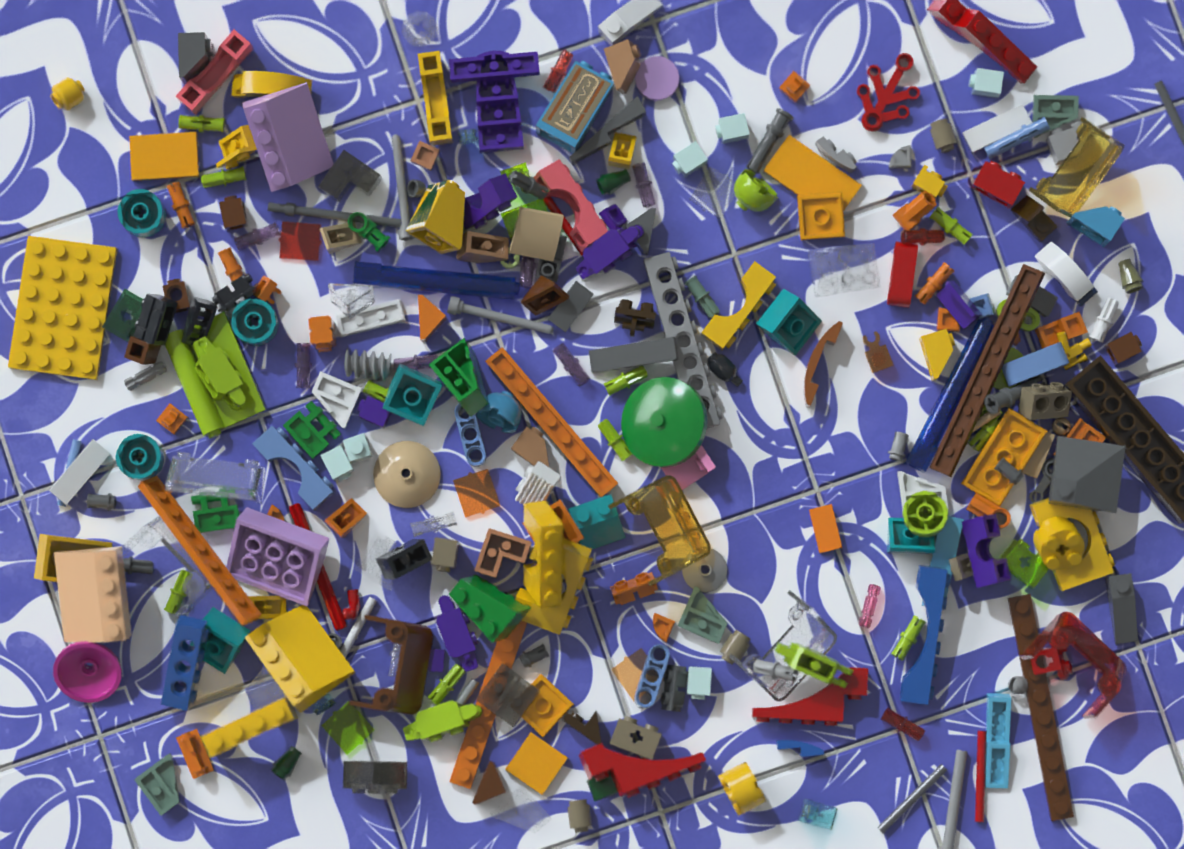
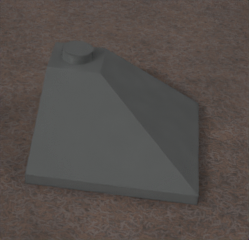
M1058 436L1048 503L1117 513L1126 446Z

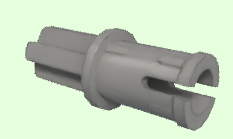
M756 660L753 664V671L755 673L771 676L774 680L777 678L791 682L797 680V677L789 673L798 675V670L781 665L780 662L771 663Z

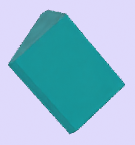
M888 517L887 553H935L934 536L928 538L918 537L906 527L903 518Z

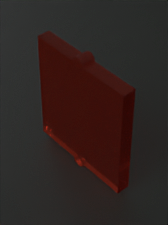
M282 221L281 237L278 239L280 242L279 258L318 261L319 247L322 244L320 240L321 224Z

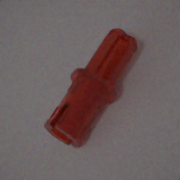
M562 50L554 67H550L551 72L542 88L553 94L556 93L563 77H566L565 71L573 57L571 52Z
M925 228L902 230L900 240L903 244L918 243L924 246L926 243H942L945 240V233L943 230H926Z
M889 707L886 708L880 719L898 729L897 732L902 731L917 741H920L925 733L923 728L909 721L907 716L903 717L889 709Z

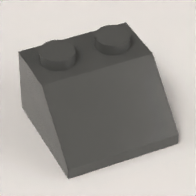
M205 32L178 33L179 78L184 85L190 79L200 74L211 62V57H214V43L211 42V39L207 37Z

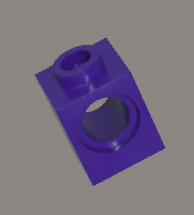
M367 396L366 400L362 399L357 409L360 412L359 417L383 429H385L392 412L383 409L384 403L370 396Z

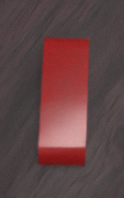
M895 242L887 305L910 307L918 244Z

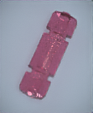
M870 584L868 586V596L865 597L861 612L863 615L860 616L858 623L861 627H871L873 620L871 617L874 616L878 601L877 596H879L881 587L878 585Z

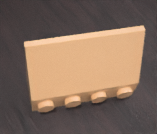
M122 546L54 552L64 642H112L127 640L131 637Z

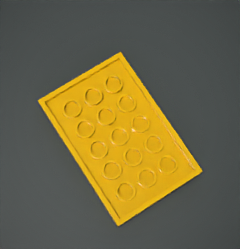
M36 236L27 237L8 368L98 380L117 255L116 247Z

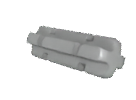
M162 361L153 364V367L149 366L134 374V377L131 376L125 379L124 384L131 391L137 388V385H143L156 378V375L160 376L167 371L166 366Z

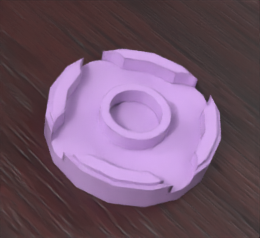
M649 57L641 62L635 75L636 87L640 94L649 100L661 101L669 98L678 88V69L672 61L665 57Z

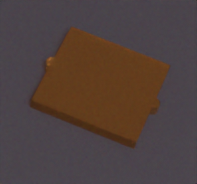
M488 469L473 474L469 472L467 476L453 480L465 518L478 513L485 514V511L500 506Z
M642 648L629 657L625 656L621 663L611 669L633 701L647 658ZM653 670L647 671L646 679L652 683L656 682L658 678L657 673ZM641 692L639 694V698L647 692Z

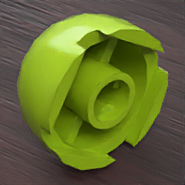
M744 169L734 185V194L738 199L737 205L745 211L748 209L754 212L767 210L778 199L776 191L763 178H754L756 173L749 169Z
M921 491L914 493L903 507V519L906 527L918 537L928 538L937 535L947 523L948 509L946 502L934 492Z

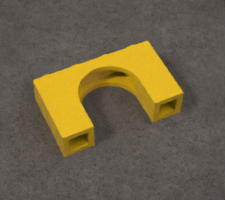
M1049 498L1029 505L1038 527H1041L1042 523L1049 518L1064 517L1077 520L1086 530L1088 541L1081 563L1066 569L1052 570L1059 590L1064 591L1114 573L1112 569L1115 566L1111 554L1106 552L1105 546L1107 541L1104 533H1100L1097 524H1100V521L1095 511L1048 503Z
M546 501L525 503L524 525L534 539L538 562L523 564V585L540 609L562 606L563 524Z
M563 538L562 575L566 581V591L562 593V606L540 609L529 592L520 588L515 600L523 605L527 604L532 607L521 621L560 635L563 628H568L572 617L568 613L570 608L574 610L579 597L575 596L577 589L582 590L586 578L582 575L584 570L589 571L593 558L589 556L592 549ZM534 545L530 558L538 561L536 546Z
M282 698L201 736V739L209 756L216 757L236 748L237 745L253 737L298 719V715L290 700Z

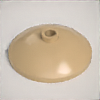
M401 441L388 446L377 458L373 471L374 484L382 498L388 503L401 508H413L426 503L437 491L441 478L440 465L435 455L426 446L414 441ZM408 469L410 470V476L405 478L402 476V471Z

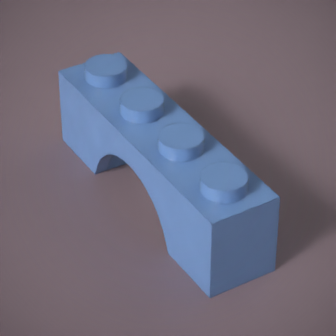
M271 426L252 444L269 462L276 459H286L297 465L302 477L298 494L314 511L317 510L334 494L331 489L334 485L326 476L321 479L316 473L319 470L311 460L306 462L301 457L303 451L295 443L291 446L286 441V438L289 436L280 427L275 429V427Z

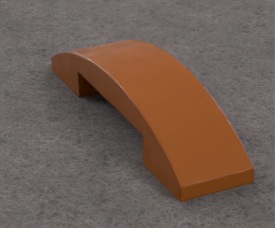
M841 321L834 324L822 336L808 361L803 383L804 402L808 408L811 407L819 386L811 382L825 343L833 346L836 343L843 325Z

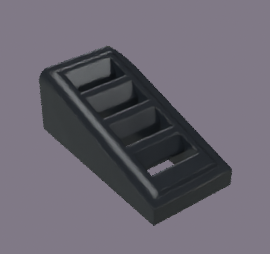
M193 296L182 337L183 343L193 345L195 341L202 337L207 338L218 309L215 303ZM198 316H202L203 320L197 319ZM199 325L201 329L194 328V326ZM191 334H199V338L191 337Z

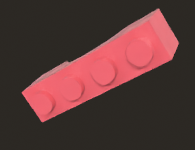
M233 29L220 44L217 53L207 67L196 77L190 79L175 97L196 115L254 49L252 44Z
M560 159L539 170L533 177L536 182L548 188V192L542 190V192L547 194L546 197L560 198L572 208L575 224L570 232V236L581 252L608 232L607 225L595 212L594 205L586 199L581 186L574 181L570 175L569 168Z

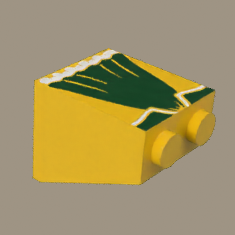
M451 180L429 185L406 232L440 254L460 250L463 238L465 192L459 188L456 182Z

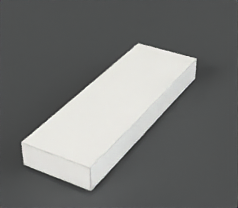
M1021 104L964 131L962 135L971 153H974L1021 129L1022 125L1025 124L1027 126L1031 124L1032 121L1024 105Z
M400 299L335 315L341 338L406 321Z
M92 439L49 491L67 505L111 453Z

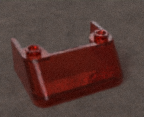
M1061 612L1055 616L1020 657L1023 660L1035 658L1047 643L1058 650L1065 649L1071 644L1102 674L1098 680V689L1101 694L1082 715L1085 719L1097 718L1120 691L1127 672L1126 665L1073 613Z

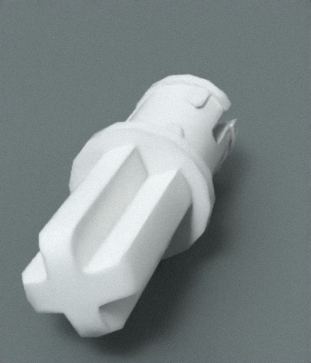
M1113 298L1107 299L1100 316L1096 317L1098 320L1090 338L1101 343L1104 342L1110 325H1113L1112 319L1119 305L1117 300Z

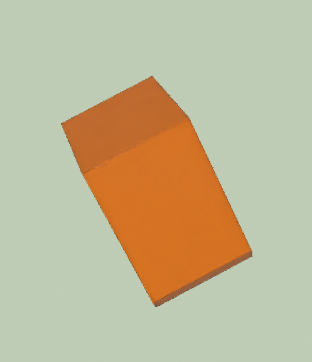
M418 295L421 342H426L447 317L425 296Z
M351 498L330 515L325 522L341 538H344L367 515V512Z

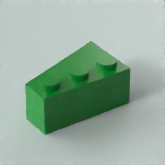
M465 337L429 364L438 379L470 417L489 404L475 352Z
M476 574L462 578L449 595L492 643L506 639L532 608L527 604L523 605L514 600L515 597L510 594L506 595L499 591L498 587Z

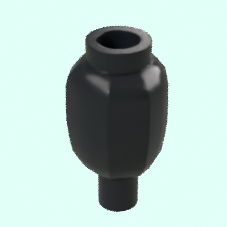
M714 352L706 360L710 371L722 381H731L736 387L742 383L743 380L737 375L735 365L725 355Z

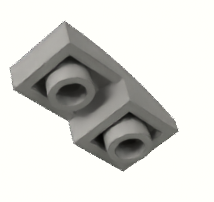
M824 136L816 141V147L833 164L850 173L856 170L855 164L857 161L851 152L846 153L843 149L836 154V146L830 139L826 140Z

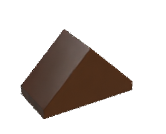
M541 275L523 297L521 304L537 316L568 300L569 295L555 282Z
M491 760L487 765L472 801L475 805L506 793L495 762Z

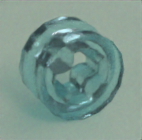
M477 129L458 131V136L461 137L459 144L478 142L479 139L476 137Z

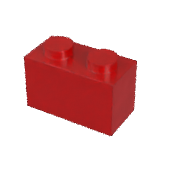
M985 161L971 188L1010 209L1025 182L1021 180L1022 177L1017 173L1011 171L1007 173L1002 170L1000 164L994 161H990V163Z

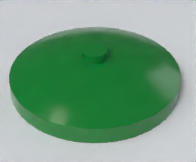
M658 377L648 380L634 390L624 406L621 419L623 439L630 452L637 459L648 465L656 467L679 465L692 457L704 440L707 430L705 404L699 393L684 381L671 377Z

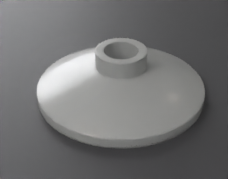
M705 547L698 548L685 558L682 573L689 587L694 589L696 586L701 592L706 593L718 589L723 584L727 576V564L718 551ZM704 565L709 567V573L707 574L701 572V567Z

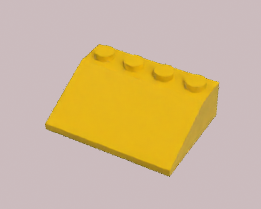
M301 605L263 623L245 637L290 702L300 713L355 673L308 606Z

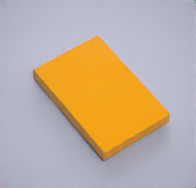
M196 132L129 136L132 181L199 177Z

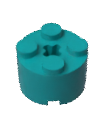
M145 189L132 190L126 194L118 205L119 221L132 235L150 237L162 230L166 219L165 207L152 192ZM141 209H144L146 214L140 218L137 214L141 213Z
M246 299L240 302L233 310L231 319L232 329L236 336L244 343L251 346H261L270 342L276 335L279 328L278 317L267 302L259 299ZM252 318L258 320L259 325L257 327L251 326Z
M133 434L124 438L116 451L115 457L118 468L132 479L143 481L155 477L163 468V449L156 440L147 435ZM139 452L145 455V457L142 458V462L135 460V458L139 456Z

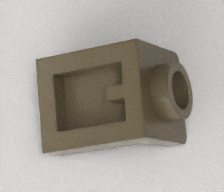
M968 553L949 559L955 581L973 576Z

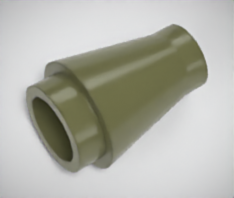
M1131 259L1120 261L1118 266L1122 289L1127 294L1141 290L1144 281L1132 264Z

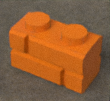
M328 315L310 317L308 319L309 330L311 331L309 332L310 343L318 352L332 351L331 347L336 346L334 321Z

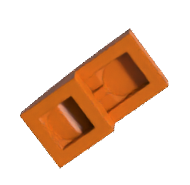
M1080 311L1034 329L1042 349L1059 343L1057 337L1059 332L1065 331L1068 340L1088 332Z

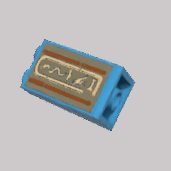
M581 61V63L574 62L536 124V134L572 154L580 148L614 88V82L610 75L604 72L600 74L592 70L593 66L584 61Z

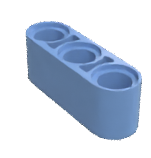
M1059 342L1005 363L1002 371L1010 387L1069 364V360L1062 343Z
M458 404L455 408V418L466 460L471 466L480 467L486 461V452L476 414L467 419L459 417V411L462 406ZM474 429L477 432L476 438L471 441L466 440L464 437L466 430ZM476 450L480 451L482 459L479 462H472L470 454Z
M663 644L654 645L647 654L634 694V702L640 708H648L656 700L670 656L669 649ZM655 649L663 650L665 656L662 661L654 659L653 651ZM649 670L657 673L658 678L654 683L646 679V673ZM643 691L649 693L651 697L648 704H643L639 701V694Z

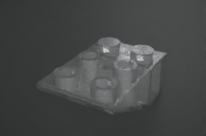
M874 243L809 250L808 258L815 298L881 288Z

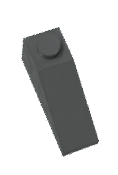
M1132 574L1105 577L1115 644L1138 641Z

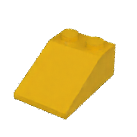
M40 534L34 579L57 582L54 552L112 547V543Z

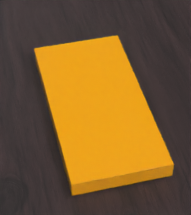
M791 135L787 136L763 170L764 173L796 195L842 192L844 210L862 186Z
M1009 407L961 484L1000 507L1014 484H1010V480L995 470V466L1004 457L1017 470L1021 469L1023 471L1048 431Z

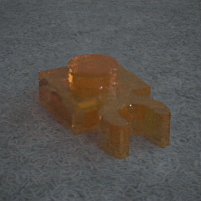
M877 331L873 333L875 337L874 342H869L866 335L862 337L864 345L870 349L864 352L872 374L894 366L886 344L879 346L880 335Z

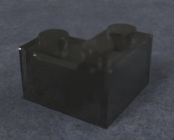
M343 150L319 184V188L339 203L351 185L370 197L381 182L382 177L381 174Z
M343 761V788H351L352 793H366L367 789V794H381V789H384L385 794H398V789H407L408 762Z

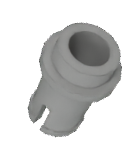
M895 432L891 451H888V454H890V459L902 461L906 457L904 451L909 435Z

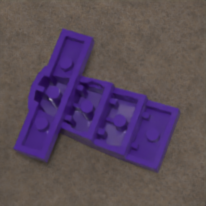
M493 50L479 54L477 57L449 59L451 83L476 81L480 153L523 150V133L515 78L540 75L538 51L509 54V52Z

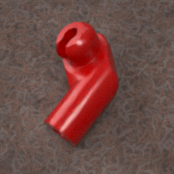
M358 589L347 591L349 608L342 610L345 620H354L358 616L360 609Z

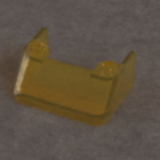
M1081 117L1080 121L1083 123L1076 130V134H1078L1077 144L1053 177H1043L1038 182L1036 189L1031 187L1028 190L1055 211L1068 217L1080 211L1118 159L1125 146L1084 117Z
M666 475L608 505L609 509L625 503L631 514L640 515L644 513L664 553L657 558V567L661 575L649 581V586L703 559L711 552L710 543L678 481L671 475Z

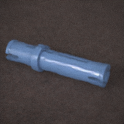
M1045 117L1027 126L1024 124L1021 126V129L985 146L984 149L989 159L991 160L1027 140L1030 142L1033 140V137L1050 130Z

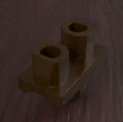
M621 299L619 306L615 309L614 323L622 324V329H629L630 336L632 337L635 335V330L644 332V328L654 329L656 313H654L652 303H641V310H633V302L631 300Z

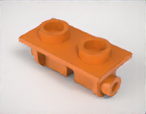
M643 572L628 581L620 580L616 582L614 586L610 587L615 604L624 605L636 600L634 592H638L639 598L655 594L654 591L658 590L652 572Z
M197 729L176 737L193 779L214 771Z

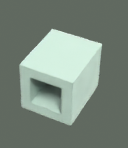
M977 68L975 74L970 75L969 80L972 94L998 98L1001 94L1004 72Z
M745 113L719 118L718 125H715L717 138H721L723 144L749 138L750 133Z
M695 141L673 155L674 162L672 165L678 174L682 173L686 177L707 164L708 159Z
M365 434L343 440L351 464L373 457Z
M341 445L320 455L334 481L338 479L339 482H342L352 476L351 472L354 469Z
M688 667L687 694H691V699L705 700V695H710L712 668Z

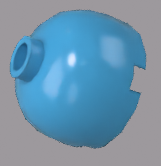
M506 391L488 394L487 400L489 404L479 410L476 417L490 428L495 429L498 426L503 428L501 432H516L522 412L514 396Z

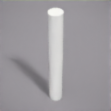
M371 597L365 603L340 649L345 659L366 622L364 619L365 615H370L377 600Z

